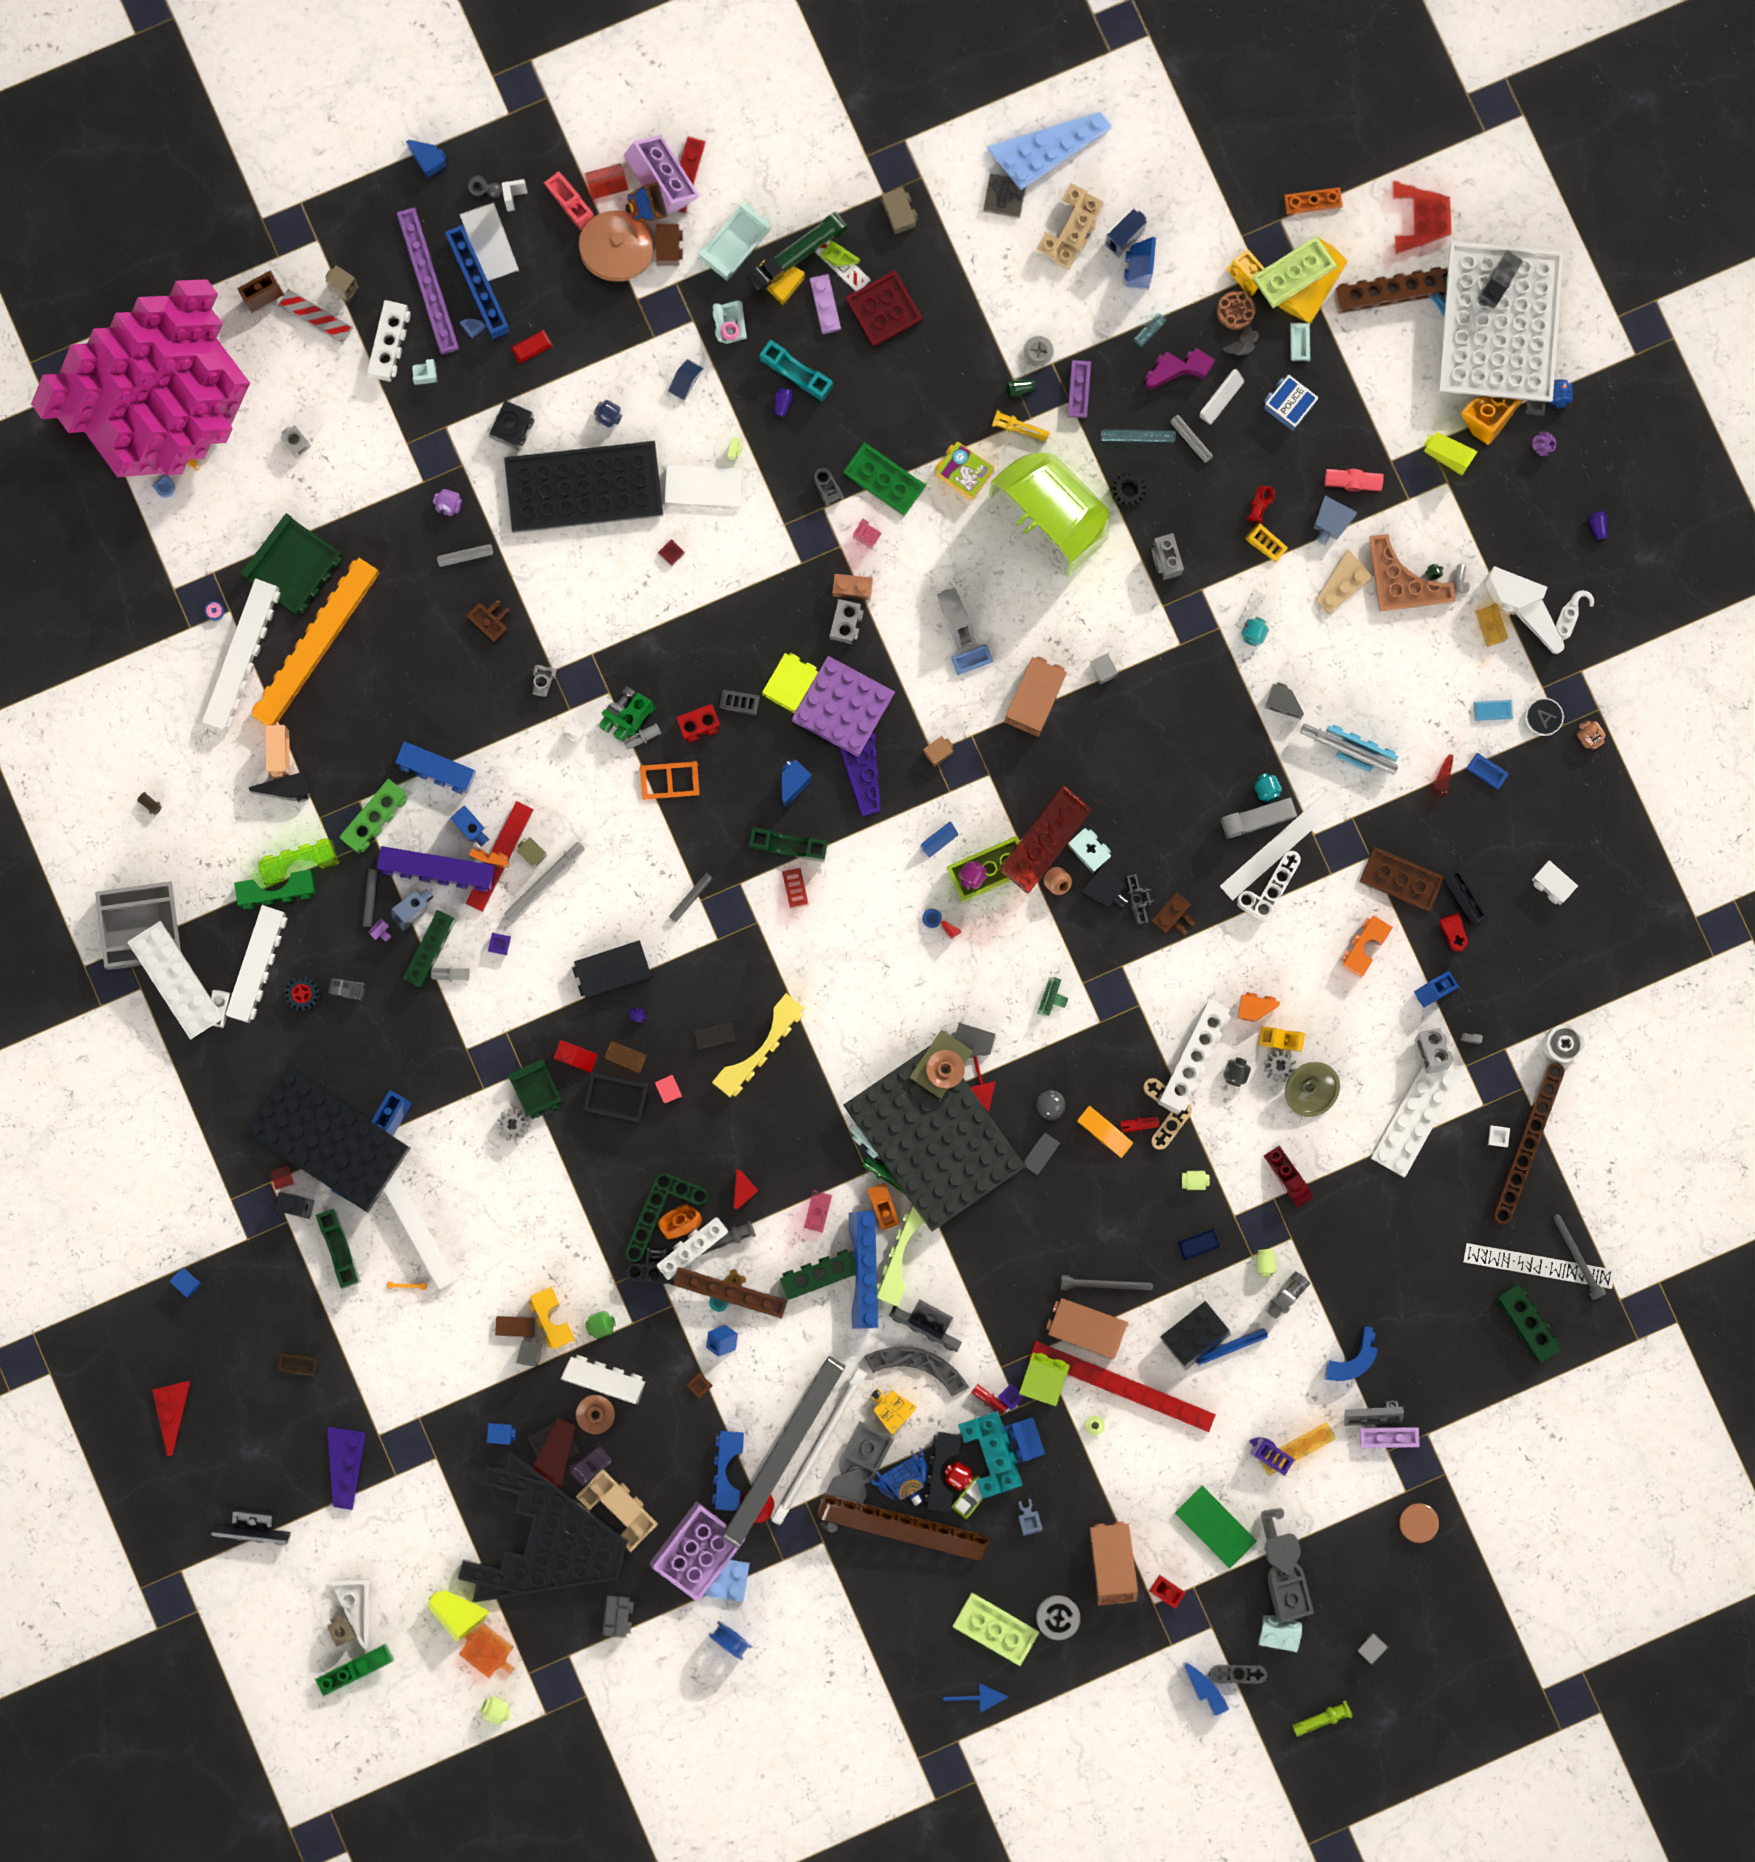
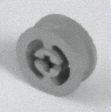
M1055 1595L1045 1599L1040 1604L1036 1620L1040 1630L1047 1637L1063 1640L1072 1636L1078 1629L1080 1613L1077 1606L1069 1598ZM1053 1604H1064L1071 1611V1615L1067 1616L1065 1611L1061 1609L1060 1615L1063 1617V1620H1059L1058 1626L1062 1627L1067 1622L1070 1625L1067 1629L1060 1632L1050 1630L1045 1624V1620L1049 1619L1056 1626V1620L1053 1616H1057L1058 1609L1055 1608L1050 1613H1047V1609Z

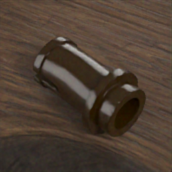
M143 792L137 799L138 803L149 810V814L157 815L162 809L161 803L159 801L156 802L146 792Z

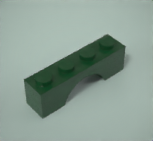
M752 827L749 849L824 863L828 847V841L787 836L771 830Z
M331 1209L315 1215L328 1246L340 1288L345 1289L361 1283L337 1210Z

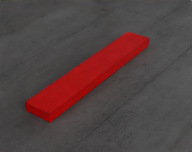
M516 801L491 853L498 854L501 852L508 857L507 861H509L534 809ZM496 867L492 890L479 892L473 887L465 904L483 912L505 868Z

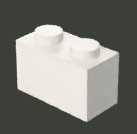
M1548 861L1531 879L1534 882L1533 885L1541 892L1544 890L1549 895V900L1554 904L1558 903L1561 905L1578 887L1575 882L1551 861Z

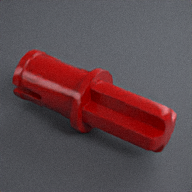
M1158 1116L1137 1117L1138 1119L1120 1121L1122 1133L1138 1130L1142 1132L1141 1130L1157 1128L1160 1125Z
M977 1384L972 1390L971 1394L984 1402L985 1406L988 1405L994 1411H998L1000 1415L1004 1414L1007 1410L1006 1404L996 1398L994 1393L991 1394L981 1387L980 1384Z

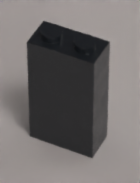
M640 940L574 961L575 966L572 967L575 978L579 977L581 985H578L580 995H585L586 1000L652 979Z

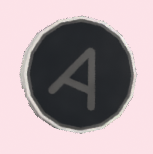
M1541 698L1532 702L1525 714L1527 727L1531 732L1539 736H1549L1557 732L1564 719L1563 710L1560 705L1548 698Z

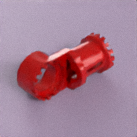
M1270 486L1258 487L1255 499L1251 502L1250 514L1246 519L1249 522L1254 523L1255 521L1256 524H1262L1264 510L1267 509L1268 503H1271L1275 497V491ZM1265 490L1267 491V496H1266L1267 498H1266V499H1264V491H1265Z

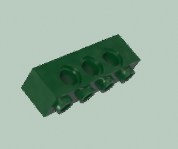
M439 910L436 911L403 977L406 982L421 989L423 988L456 922L455 918Z
M845 1249L837 1252V1257L832 1259L826 1256L819 1259V1263L812 1266L811 1263L800 1266L801 1270L795 1273L793 1270L782 1273L783 1277L780 1278L787 1300L856 1275L853 1252H848ZM837 1261L843 1265L842 1271L838 1273L832 1270V1264ZM818 1268L823 1269L825 1272V1276L822 1279L814 1277V1271ZM800 1275L805 1276L807 1279V1283L804 1286H798L795 1282L796 1278Z
M1515 1285L1496 1297L1536 1361L1542 1363L1560 1351L1558 1347L1560 1343L1554 1335L1551 1336L1548 1332V1329H1550L1548 1324L1537 1315L1539 1311L1533 1302L1530 1304L1526 1298L1528 1294L1523 1286ZM1517 1301L1522 1302L1524 1305L1521 1312L1515 1310L1514 1305ZM1528 1317L1534 1320V1326L1531 1329L1525 1325V1320ZM1538 1334H1542L1545 1337V1342L1542 1345L1536 1342Z

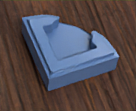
M465 319L460 322L471 338L487 327L485 323L476 319Z

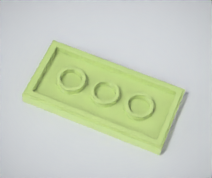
M1316 236L1252 277L1272 308L1336 269L1337 265Z
M974 1593L970 1594L952 1626L1021 1666L1039 1634V1631Z

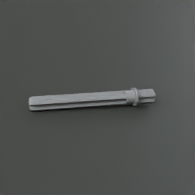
M1308 724L1302 725L1300 733L1314 739V742L1323 743L1392 775L1398 769L1397 764L1322 731V728L1317 729Z
M576 842L567 852L564 851V855L504 915L510 921H513L572 862L575 863L574 860L585 850L584 846Z

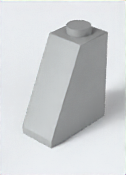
M955 587L937 594L940 607L958 650L976 643L971 621Z

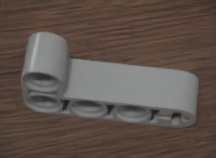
M1288 798L1240 814L1233 813L1221 819L1226 838L1229 839L1295 818L1297 814L1292 799Z

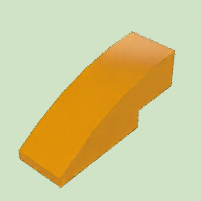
M1090 1106L1077 1120V1123L1120 1158L1123 1157L1133 1144L1122 1132Z

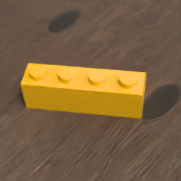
M1320 238L1318 239L1336 263L1337 268L1277 305L1303 322L1309 323V325L1348 263L1347 259L1334 246Z

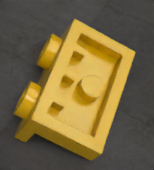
M1247 249L1233 259L1226 270L1249 296L1254 295L1259 289L1252 276L1265 268Z

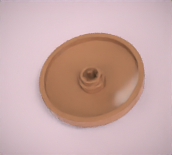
M614 210L596 215L587 222L580 235L579 252L583 263L593 274L609 281H627L641 275L651 264L655 251L654 236L649 226L642 219L634 220L633 217L636 215L625 211Z

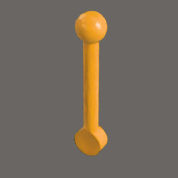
M390 1281L387 1283V1288H420L421 1290H426L427 1284L424 1282L421 1284H394Z

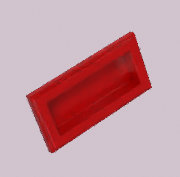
M543 329L510 348L519 364L552 347V344Z

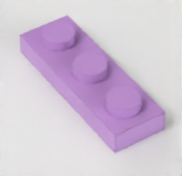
M829 275L810 278L822 334L841 330Z
M1360 1428V1448L1419 1447V1428Z

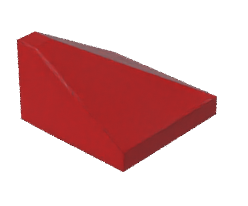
M944 920L941 922L942 928L950 939L962 933L960 929Z

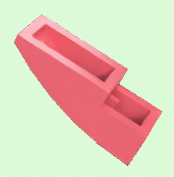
M560 172L544 182L551 194L580 230L584 228L589 220L595 217L580 195Z

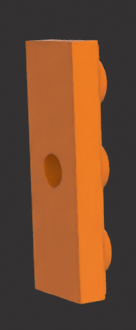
M1340 187L1284 195L1286 215L1341 208L1343 206ZM1314 198L1317 202L1313 203L1310 199Z

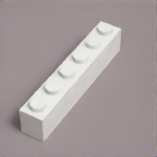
M261 906L225 1014L226 1016L247 1023L255 1019L257 1009H255L257 1001L260 1002L263 996L262 985L263 983L266 984L269 978L268 967L273 965L275 960V954H273L275 946L278 947L281 942V936H279L281 928L284 929L287 924L288 918L285 917L286 914L284 912Z

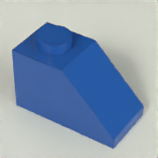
M414 140L406 141L407 147L427 178L446 167L445 159L447 157L442 149L438 150L435 145Z
M1450 971L1415 990L1414 993L1424 1008L1459 986Z

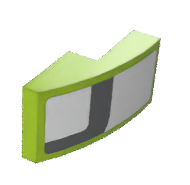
M978 1475L951 1507L965 1520L983 1500L977 1480L981 1479Z

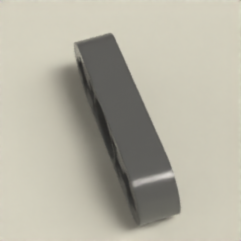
M1214 1665L1210 1669V1677L1217 1683L1259 1684L1266 1680L1267 1672L1259 1665ZM1217 1668H1220L1222 1672H1227V1668H1230V1680H1227V1676L1223 1675L1220 1679H1217V1676L1213 1675V1673L1217 1672ZM1237 1668L1242 1669L1244 1672V1676L1240 1680H1236L1233 1677V1671ZM1246 1668H1250V1673H1255L1256 1669H1259L1263 1676H1260L1259 1680H1256L1255 1676H1249L1250 1680H1246Z

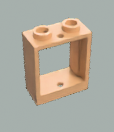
M285 725L265 726L266 772L271 777H274V779L289 776V730Z

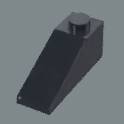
M1506 251L1478 300L1494 309L1510 285L1523 260Z
M304 771L248 787L252 794L290 801L297 800V803L307 801L308 797L312 796L307 775Z

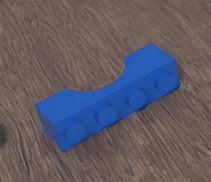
M720 1431V1435H716V1446L719 1447V1454H715L714 1466H718V1474H714L713 1486H717V1491L712 1495V1505H716L715 1509L737 1511L739 1507L740 1491L729 1483L726 1476V1468L733 1456L743 1452L744 1432Z

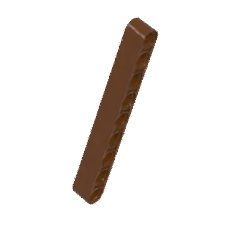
M1552 1063L1547 1066L1542 1076L1492 1214L1493 1221L1498 1225L1509 1223L1514 1214L1565 1073L1564 1067L1560 1063ZM1551 1067H1556L1559 1070L1558 1077H1553L1550 1074ZM1545 1085L1552 1087L1551 1095L1545 1094L1543 1090ZM1538 1103H1543L1546 1106L1544 1113H1540L1537 1110ZM1532 1121L1539 1123L1538 1131L1531 1129ZM1525 1139H1530L1533 1142L1531 1149H1527L1524 1146ZM1519 1157L1526 1159L1525 1167L1518 1165L1517 1160ZM1512 1175L1519 1177L1520 1182L1518 1185L1512 1184ZM1506 1193L1512 1194L1513 1201L1511 1203H1507L1504 1200ZM1499 1211L1506 1213L1507 1218L1505 1221L1498 1219Z
M824 1495L822 1497L817 1516L825 1521L974 1560L983 1559L989 1543L987 1537L978 1533L833 1495Z

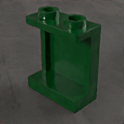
M543 1059L508 1075L527 1118L532 1117V1119H536L542 1116V1112L547 1109L553 1111L561 1107L560 1103L563 1101Z

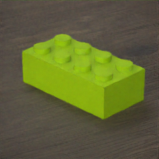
M1017 836L953 863L946 868L962 904L1029 875L1033 871ZM977 861L987 869V878L978 889L970 888L967 890L960 884L961 879L958 874L967 862Z

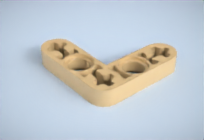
M1148 1079L1143 1085L1144 1092L1158 1103L1163 1092L1158 1099L1155 1097L1158 1093L1154 1090L1149 1092L1147 1084L1156 1083L1155 1088L1159 1091L1161 1087L1165 1090L1166 1086L1157 1079ZM1188 1104L1186 1109L1188 1114H1182L1179 1118L1183 1120L1182 1123L1177 1118L1172 1117L1173 1113L1176 1116L1178 1115L1177 1113L1167 1109L1171 1113L1151 1139L1152 1146L1155 1149L1162 1150L1169 1145L1191 1115L1192 1107L1190 1104ZM1173 1120L1176 1122L1177 1128L1175 1131H1169L1166 1128L1168 1121ZM1163 1129L1171 1137L1166 1136L1163 1140L1165 1145L1160 1144L1157 1146L1155 1138H1160L1163 1135V1132H1160Z

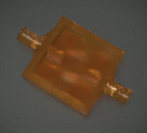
M485 1623L473 1634L468 1633L464 1637L467 1639L466 1645L459 1655L490 1679L494 1672L501 1667L509 1674L513 1672L515 1667L506 1660L514 1646Z

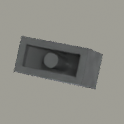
M1283 683L1271 686L1265 708L1301 720L1304 712L1292 689H1289L1288 685Z
M527 1337V1341L522 1340L516 1363L538 1367L542 1344H538V1339Z

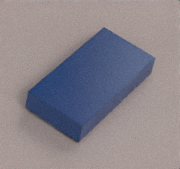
M1476 753L1466 768L1496 790L1500 788L1509 773L1479 753Z

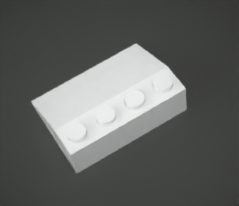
M576 1355V1358L571 1357L561 1379L634 1404L639 1403L646 1383L642 1381V1376L632 1373L630 1377L624 1375V1370L613 1367V1370L605 1368L606 1364L597 1361L591 1364L587 1362L588 1358Z

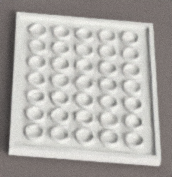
M1450 242L1439 392L1543 402L1553 401L1563 251ZM1508 251L1522 259L1523 262L1498 305L1493 309L1478 300V297L1504 254Z

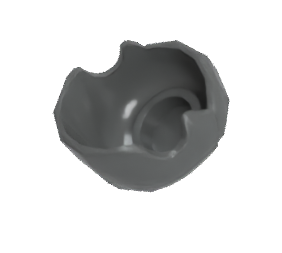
M1047 1090L1038 1096L1036 1107L1044 1119L1055 1121L1065 1113L1066 1102L1058 1091Z

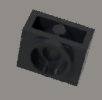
M504 400L489 433L490 438L518 450L520 446H524L527 439L525 434L528 429L533 427L535 422L533 412ZM507 421L515 422L512 428L505 427Z

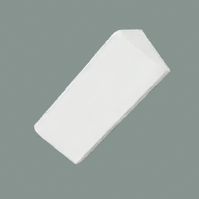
M1235 369L1231 372L1201 410L1199 417L1208 424H1212L1244 383L1238 370Z

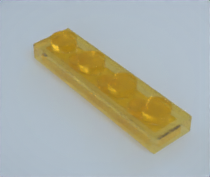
M1324 1422L1281 1446L1279 1449L1294 1458V1462L1335 1440L1336 1437L1328 1423ZM1277 1454L1272 1462L1273 1464L1279 1457V1454ZM1283 1458L1282 1462L1278 1466L1279 1468L1283 1466L1284 1462L1286 1461L1285 1458ZM1260 1461L1268 1477L1277 1472Z

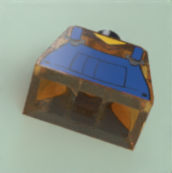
M659 182L644 185L627 195L628 203L625 206V210L632 213L634 221H655L668 217Z

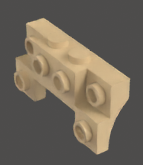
M1070 183L1062 198V202L1072 206L1074 210L1059 239L1045 232L1036 249L1070 270L1080 249L1084 250L1088 243L1086 237L1089 232L1093 233L1097 225L1095 220L1104 201L1088 194L1086 190Z
M602 1469L576 1498L589 1511L601 1500L627 1526L621 1536L628 1540L627 1548L631 1552L658 1523L642 1508L644 1504L637 1497L633 1499L628 1494L630 1490L623 1483L619 1485Z

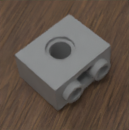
M1174 534L1155 538L1152 555L1157 572L1162 574L1163 580L1182 575L1184 568Z

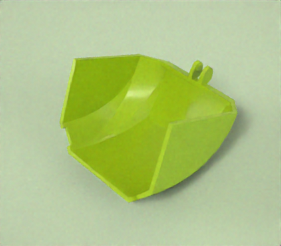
M1040 452L1024 455L991 480L990 498L995 496L1000 490H1003L1025 513L1015 523L1017 526L1022 525L1028 517L1033 521L1025 528V534H1028L1034 527L1038 526L1059 547L1068 560L1065 572L1067 577L1109 537V509L1058 456L1052 453Z

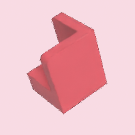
M673 1075L655 1082L664 1103L682 1097Z

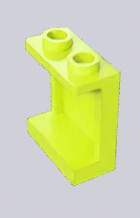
M785 653L764 688L762 695L795 714L816 678L818 671H816L817 668L812 664L806 663L805 665L800 662V658L796 655Z

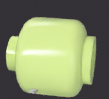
M492 1696L489 1699H485L480 1713H482L484 1720L500 1725L503 1721L509 1719L511 1711L507 1701Z

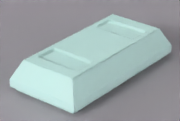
M1290 323L1291 361H1310L1309 323Z

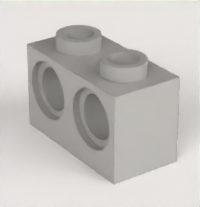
M838 600L830 639L852 644L853 639L857 640L859 629L856 628L857 621L861 622L864 610H860L861 604ZM852 609L855 614L852 617H846L844 611ZM843 627L850 629V633L846 636L839 632Z
M1441 1028L1419 1032L1414 1041L1426 1074L1448 1070L1453 1063V1056L1448 1051L1447 1039L1445 1034H1442ZM1429 1040L1434 1041L1435 1044H1431ZM1435 1057L1440 1058L1442 1062L1437 1061Z

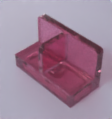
M813 1190L804 1225L805 1229L823 1233L832 1195Z

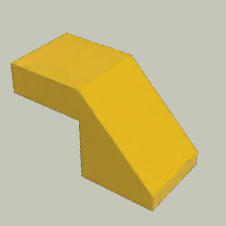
M1261 1026L1258 1045L1286 1051L1302 1052L1305 1033Z

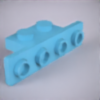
M1328 726L1325 731L1394 763L1398 760V756L1395 755L1396 752L1393 750L1378 748V744L1369 740L1365 742L1360 739L1359 735L1354 733L1349 735L1343 732V729L1339 726ZM1339 750L1336 753L1335 757L1371 772L1372 765Z

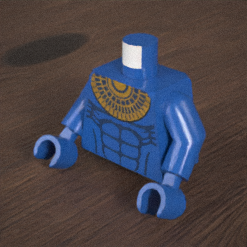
M919 1447L920 1452L918 1454H914L911 1450L912 1458L883 1475L875 1471L877 1478L871 1479L869 1477V1480L873 1485H876L883 1495L893 1500H903L908 1497L913 1507L921 1503L923 1499L918 1490L924 1487L923 1484L927 1481V1465L921 1447Z

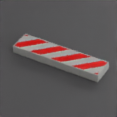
M287 289L278 304L283 309L344 344L353 329L352 326L290 289Z

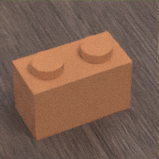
M835 574L833 597L871 601L873 578Z

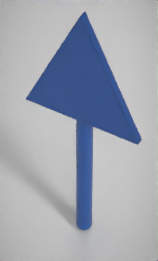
M979 1683L980 1696L943 1697V1701L980 1700V1712L1008 1698V1696Z

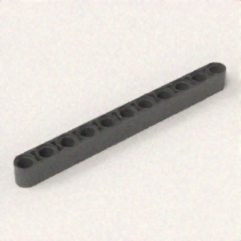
M830 1355L828 1356L729 1522L721 1539L739 1548L842 1375L846 1365Z

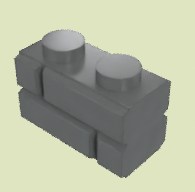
M606 1596L602 1635L626 1638L627 1633H631L632 1622H628L629 1614H633L634 1602H630V1597Z

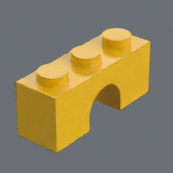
M553 1287L531 1295L529 1305L533 1312L537 1311L539 1318L536 1320L540 1329H544L547 1334L544 1337L547 1346H552L553 1350L575 1341L568 1322L562 1325H554L549 1319L550 1311L560 1305Z

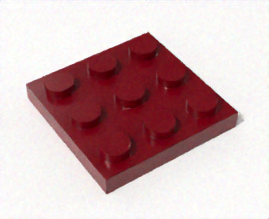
M895 270L846 296V301L873 347L923 320Z

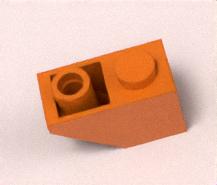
M1246 992V995H1241L1236 1019L1257 1022L1276 1009L1280 1002L1276 1001L1275 997L1265 996L1263 999L1258 998L1255 993Z

